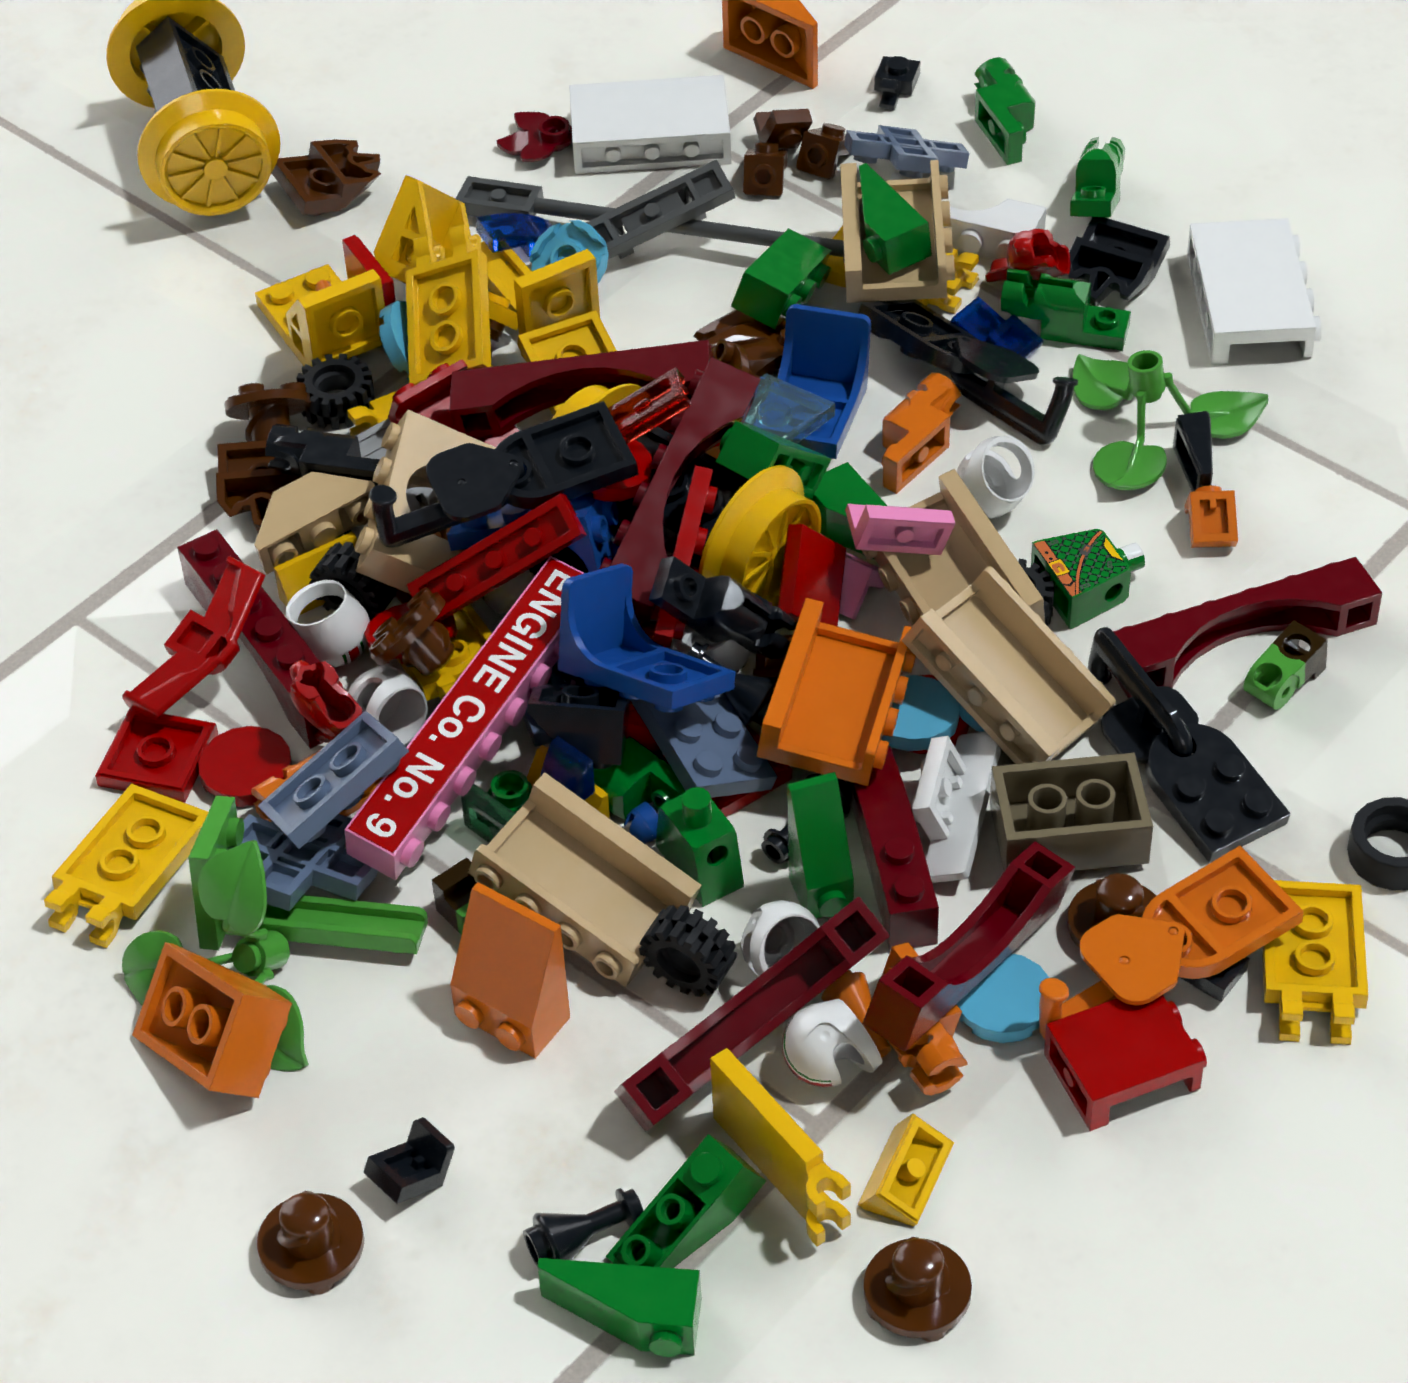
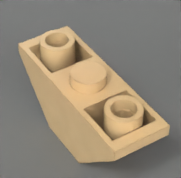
M312 471L274 491L254 544L262 569L266 575L274 571L273 567L331 542L339 535L356 526L367 524L369 518L364 516V510L369 499V492L375 486L374 483L368 480Z

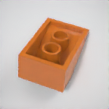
M722 0L723 48L812 89L818 86V23L799 0Z
M477 882L471 890L450 984L454 1013L458 1019L472 1029L480 1028L493 1035L506 1048L513 1051L520 1050L536 1059L570 1019L561 925Z
M165 942L132 1036L209 1091L259 1098L264 1081L269 1075L271 1062L280 1036L287 1025L292 1002L264 984L175 944Z

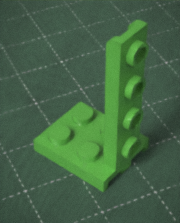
M215 796L188 857L200 949L219 951L225 935L240 936L224 931L223 920L214 919L206 913L198 892L199 874L205 863L213 856L242 844L244 821L242 818H237L235 797ZM303 895L290 911L267 904L264 920L257 930L262 928L267 929V931L276 930L283 934L287 941L417 954L428 924L427 912L421 907Z

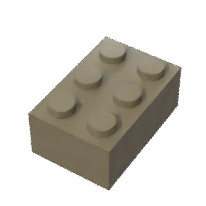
M1135 753L991 766L990 808L1003 871L1034 841L1075 866L1074 871L1149 863L1153 823Z

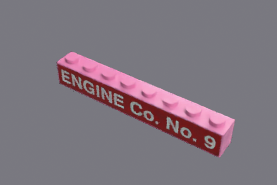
M552 556L548 558L406 748L409 752L400 759L398 767L381 780L344 829L346 852L348 855L395 881L406 866L412 868L417 863L424 849V841L432 830L438 832L444 826L450 814V806L458 795L465 796L469 792L476 779V770L484 760L490 761L496 755L502 742V735L510 725L515 727L521 721L533 687L548 683L552 674V667L559 659L562 586L567 578L584 574V572Z

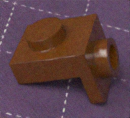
M809 109L757 112L753 118L759 141L779 144V149L798 148L802 142L804 131L808 130L813 122Z
M823 123L822 128L804 131L796 168L822 178H833L839 156L849 154L844 146L846 129L835 124Z
M769 142L755 143V149H748L744 154V194L781 196L784 186V171L788 163V150H779V144Z

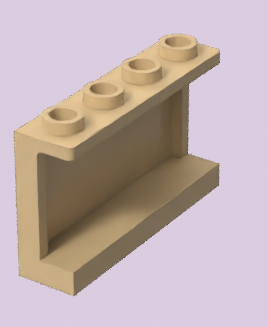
M930 160L931 175L929 178L885 180L929 222L932 256L890 275L877 262L872 263L864 251L863 240L866 239L861 182L857 181V163L840 164L847 303L947 298V280H955L954 255L945 254L953 253L952 228L943 227L951 225L950 202L941 201L948 199L947 174H939V161Z
M955 469L939 476V493L909 507L952 511L955 526L941 555L862 550L868 560L874 558L880 566L878 573L887 591L892 592L895 590L901 598L899 601L900 608L911 626L931 608L934 611L938 610L970 586L981 572L989 566L993 567L1010 584L1011 588L1045 623L1043 597Z
M991 566L983 570L970 586L938 610L934 611L931 608L920 616L901 640L1015 764L1052 761L1096 725L1103 715L1116 703V699L1106 687L1096 679L1074 655L1072 650L1054 634L1041 617L1011 588L1010 584Z
M545 772L533 784L529 799L487 846L481 844L475 850L468 871L476 882L561 925L562 942L565 949L575 950L590 961L597 972L603 977L616 980L625 988L645 965L643 960L646 956L640 955L639 948L641 945L639 943L663 908L666 910L670 905H674L677 910L680 905L688 906L690 911L702 886Z

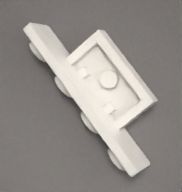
M985 731L960 735L956 746H954L949 736L931 738L926 758L922 760L921 777L917 792L911 800V809L915 821L920 822L930 839L926 862L932 883L964 880L970 875L990 796L991 766L998 765L1001 748Z

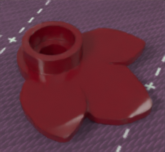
M541 112L514 113V120L519 131L496 140L497 146L507 154L520 155L523 162H536L549 157L554 151L563 150L572 144V126L569 125V121L561 116H549Z

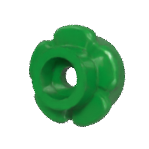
M502 771L492 779L491 788L487 791V800L491 806H496L498 812L514 814L529 799L532 785L527 777L519 771Z

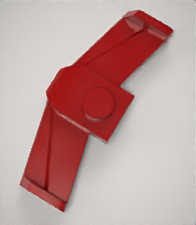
M228 556L226 559L227 566L204 617L190 609L164 643V647L172 657L131 692L126 690L122 694V699L126 705L156 722L165 711L205 677L224 671L240 651L237 640L264 581L265 574Z

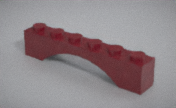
M709 340L454 371L451 378L449 411L456 430L473 438L501 435L524 419L542 410L565 403L572 395L585 387L601 385L611 389L618 385L631 383L645 388L651 394L655 405L675 413L679 406L687 408L692 396L686 394L690 381L697 369L705 371L711 357H713Z
M711 357L704 372L698 369L695 371L686 392L692 398L686 409L681 406L677 408L668 429L674 435L668 446L662 443L659 445L650 468L656 472L650 484L642 481L636 492L632 506L637 508L633 520L630 522L624 519L618 529L613 542L614 545L619 546L613 560L605 557L599 568L602 569L620 563L632 567V603L634 612L638 620L647 624L657 606L649 601L650 593L662 558H667L664 545L663 516L669 494L684 471L699 456L720 443L725 432L733 427L735 420L744 423L755 400L761 380Z
M217 529L177 547L185 585L205 611H207L225 571L227 557L231 556L242 562ZM261 586L239 638L265 675L288 721L307 746L312 749L324 742L316 740L315 734L319 729L298 712L291 700L290 686L293 679L290 675V667L298 660L306 661L309 665L320 661Z
M1352 557L1343 561L1329 563L1323 567L1301 574L1290 575L1284 579L1259 587L1248 588L1242 592L1217 600H1209L1201 605L1175 613H1167L1159 618L1133 626H1125L1113 632L1156 686L1173 688L1181 674L1196 659L1213 648L1248 635L1284 631L1293 620L1315 633L1334 637L1376 625L1382 591L1357 557ZM1111 671L1127 698H1131L1132 696Z
M1034 841L1008 865L981 903L948 938L921 956L910 957L906 955L879 979L862 1024L902 1051H907L1059 909L1076 867Z
M858 896L730 1000L624 1081L614 1093L644 1131L647 1132L711 1081V1057L726 1048L737 1059L880 946L890 937V934Z

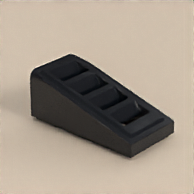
M1207 411L1178 415L1175 424L1173 449L1191 491H1195L1199 487L1210 486L1212 483L1211 418Z

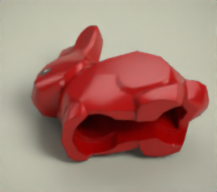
M1032 229L1015 233L1007 245L1006 258L992 261L985 279L987 282L1007 280L1008 268L1029 271L1034 280H1038L1040 273H1046L1052 277L1069 275L1071 264L1069 249L1066 245H1060L1058 242L1053 241V235L1049 230Z
M298 660L290 667V675L293 679L290 686L291 700L298 712L319 729L315 734L316 740L329 743L362 714L361 706L343 688L336 670L328 662L321 661L309 665L306 661Z

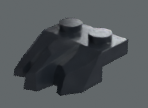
M1092 217L1082 238L1076 237L1069 251L1071 264L1068 278L1089 281L1088 283H1091L1090 304L1093 306H1097L1114 290L1120 293L1121 299L1128 301L1155 278L1170 247V236L1105 217Z

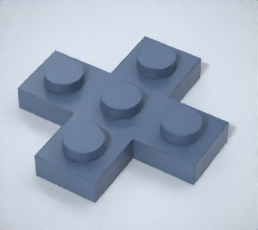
M878 125L877 133L846 130L844 146L849 154L854 156L853 159L858 162L874 164L877 163L878 158L890 160L896 170H899L900 175L911 178H922L923 173L930 174V160L939 161L940 172L951 173L954 172L955 167L967 169L969 152L962 143L923 139L916 129Z
M250 814L243 820L244 836L242 843L256 840L260 849L265 871L268 905L290 911L311 886L354 901L359 898L377 876V870L351 857L346 852L344 829L352 818L338 814L327 824L326 830L319 838L305 843L300 849L273 822Z

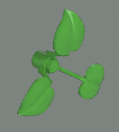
M1151 350L1134 353L1128 359V363L1116 360L1093 359L1078 354L1073 369V378L1078 380V385L1074 387V393L1078 401L1087 408L1110 410L1118 406L1123 399L1131 400L1133 395L1137 398L1136 443L1133 444L1126 441L1110 443L1102 447L1096 453L1093 460V471L1098 480L1107 487H1113L1118 490H1135L1146 487L1157 481L1166 469L1167 456L1165 450L1156 445H1144L1146 403L1159 400L1165 387L1168 388L1184 414L1202 411L1209 412L1212 438L1226 439L1244 434L1253 427L1268 404V394L1217 391L1205 393L1194 398L1190 409L1175 386L1172 373H1164L1162 356Z
M251 840L209 859L199 874L198 892L206 913L214 919L223 920L224 931L245 937L238 941L232 953L207 959L219 965L233 962L239 972L247 976L257 975L255 981L264 984L266 981L274 978L272 970L279 969L287 963L290 956L288 941L280 932L276 930L267 931L265 928L257 930L261 926L266 914L267 890L260 849L257 841ZM156 930L143 933L136 937L124 952L122 958L124 980L142 1006L164 943H172L183 948L179 938L169 932ZM267 985V987L292 1002L287 1025L280 1036L271 1062V1069L292 1071L305 1068L309 1064L304 1050V1026L300 1009L293 996L286 989L275 985Z

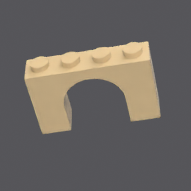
M407 410L398 424L390 423L384 434L381 447L387 450L385 457L383 456L376 466L373 482L378 483V485L389 486L396 492L397 499L393 504L396 518L411 512L407 502L406 489L412 487L432 488L427 477L426 467L433 456L466 443H473L491 449L496 447ZM369 497L364 510V516L369 518L368 525L362 529L355 545V552L360 553L356 572L410 594L406 586L408 583L464 550L451 551L449 542L434 534L394 548L384 546L378 536L372 512V501Z

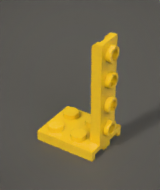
M498 233L489 236L488 240L481 242V251L487 255L488 289L492 293L511 301L508 309L517 312L519 335L594 310L597 311L600 317L596 258L588 249L531 271Z

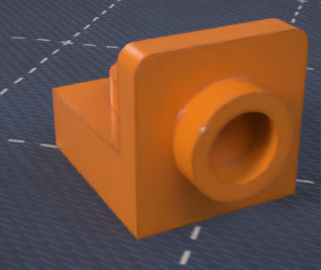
M1210 485L1199 487L1195 491L1190 492L1185 503V514H1189L1191 548L1236 547L1238 543L1235 491H1222L1221 487Z

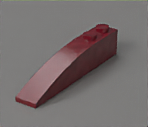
M889 745L883 769L873 768L868 786L846 781V784L851 791V803L882 924L890 934L887 944L889 951H891L892 946L907 942L912 947L938 944L939 906L910 802Z

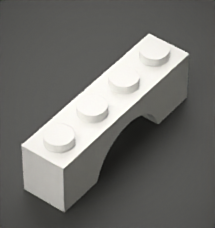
M893 172L889 180L920 178L906 177ZM1008 198L999 205L984 210L969 211L950 206L951 225L943 227L952 228L953 249H957L958 252L974 253L979 255V257L991 260L1006 258L1007 245L1015 233L1032 229L1045 230L1046 207Z

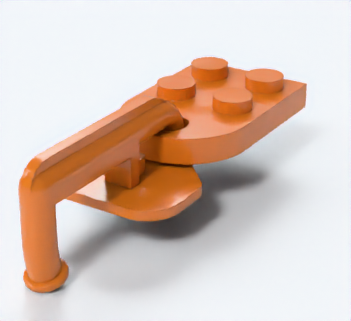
M1238 846L1155 896L1145 908L1142 917L1117 914L1110 916L1087 930L1080 940V955L1100 981L1064 1003L1063 1001L1069 996V988L1063 981L1057 978H1046L1041 981L1039 985V992L1041 993L1039 1000L1040 1034L1045 1039L1047 1023L1114 999H1119L1123 1003L1136 1006L1150 1003L1173 989L1177 985L1178 977L1200 979L1216 975L1302 923L1303 910L1241 846Z

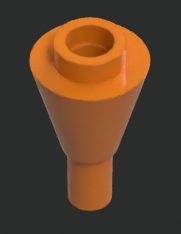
M848 970L828 986L821 996L823 1002L834 999L842 1000L861 1023L864 1021L872 999L865 974L863 972L852 973L851 970ZM862 1024L877 1046L881 1058L886 1056L891 1051L887 1040Z

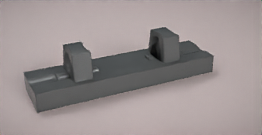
M716 159L586 223L590 224L606 241L609 253L608 260L617 255L620 259H623L634 253V247L691 219L703 220L707 217L706 212L736 197L730 182Z

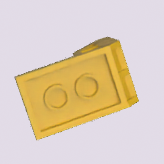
M405 175L373 251L376 260L391 278L406 284L405 270L416 267L413 239L428 235L432 238V247L441 245L445 248V258L452 257L449 228L465 224L468 227V235L471 236L465 203L418 179ZM488 291L489 319L517 331V312L508 309L511 301Z
M326 264L255 292L257 306L303 366L307 364L312 367L311 360L317 357L321 362L326 361L325 355L332 354L333 359H338L339 353L347 354V359H350L353 356L382 346L379 326L384 324V319L379 318V314L385 307L381 278L374 269L341 281L329 264ZM320 280H327L331 283L329 287L319 291L315 290V285Z

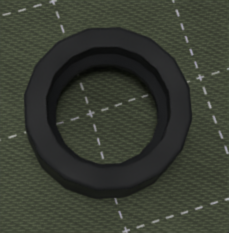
M1390 797L1369 802L1354 817L1347 847L1349 862L1360 877L1374 886L1388 890H1408V857H1393L1383 854L1372 847L1367 840L1368 836L1382 830H1396L1408 834V799Z

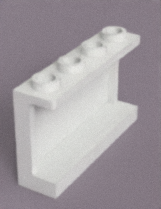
M724 75L569 85L575 174L704 166L716 159L719 165L731 164V137Z
M1288 218L1190 224L1187 258L1211 364H1227L1231 344L1299 341L1303 358L1312 357L1314 342L1321 339V321L1319 316H1313L1312 288L1306 289L1305 261H1299V236L1292 235Z

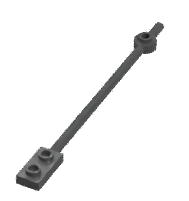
M467 176L455 198L465 203L467 215L527 224L532 223L536 213L590 221L615 209L546 199L543 197L542 186ZM691 219L667 231L670 233L769 247L784 233ZM803 235L832 250L830 255L843 257L844 259L843 240Z

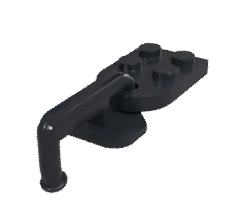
M916 299L861 303L858 314H864L870 318L872 334L883 339H890L899 345L900 351L908 357L921 359L928 364L949 371L955 385L964 397L1040 445H1046L1056 439L1070 406L1074 387L1078 385L1077 379L1069 377L1053 378L1055 389L1044 415L1003 389L1005 383L1033 380L1037 378L1039 368L1034 363L1015 351L978 340ZM974 373H977V374H979L980 376H982V377L988 379V381H985L984 379H982L981 377H979L978 375H976V374H974Z
M601 401L518 431L505 438L495 449L466 443L436 454L429 460L426 473L439 501L437 503L395 518L393 504L396 502L397 494L394 489L386 485H377L370 490L369 497L372 501V512L379 539L384 546L394 548L494 513L507 504L521 509L533 510L560 493L565 494L568 500L637 476L639 473L633 454L605 402Z
M1103 627L1098 629L1092 642L1088 670L1103 685H1106L1112 679L1111 670L1132 696L1113 706L1103 715L1101 721L1102 733L1118 754L1135 753L1137 762L1146 764V777L1151 789L1206 860L1211 863L1236 847H1242L1286 825L1291 813L1235 743L1221 731L1210 726L1198 724L1199 718L1197 713L1177 690L1166 686H1156L1110 628Z

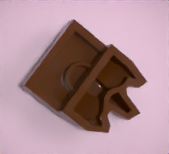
M333 139L313 141L310 143L309 155L278 158L272 175L302 215L317 216L322 213L337 212L344 209L369 188L381 175L378 171L380 154L357 153L359 147L357 140Z
M734 310L699 329L693 337L698 341L709 340L711 349L721 339L742 346L748 355L749 369L753 374L760 376L764 382H771L775 369H780L786 318L773 329L738 310Z
M267 440L217 444V502L229 517L251 511L253 524L259 533L273 492L301 478V476L289 475L279 470L268 468L270 460H273L275 457L265 456Z

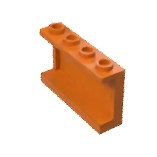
M806 598L762 723L756 757L823 775L835 772L838 779L868 786L873 768L882 770L889 742L882 740L883 735L892 737L895 730L899 709L892 708L893 703L902 705L909 678L902 676L903 671L912 673L916 656L901 641L912 627L905 625L900 642H895L822 623L820 621L824 602Z

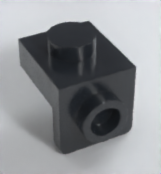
M422 1117L413 1121L407 1142L368 1156L363 1173L398 1204L443 1186L455 1147L448 1138L426 1118Z

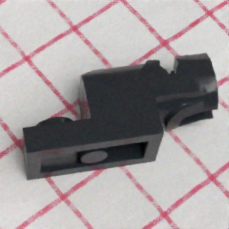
M283 424L272 426L265 449V456L275 457L273 460H270L268 468L301 477L313 471L373 482L374 471L380 461L379 459L361 457L357 436L319 432L316 428L309 427L299 433L298 426Z
M674 556L662 558L649 601L712 643L733 640L750 652L762 654L771 660L781 658L787 654L791 641L779 633H775L782 627L789 631L795 630L797 621L776 606H772V602L750 591L730 576L721 575L705 578Z

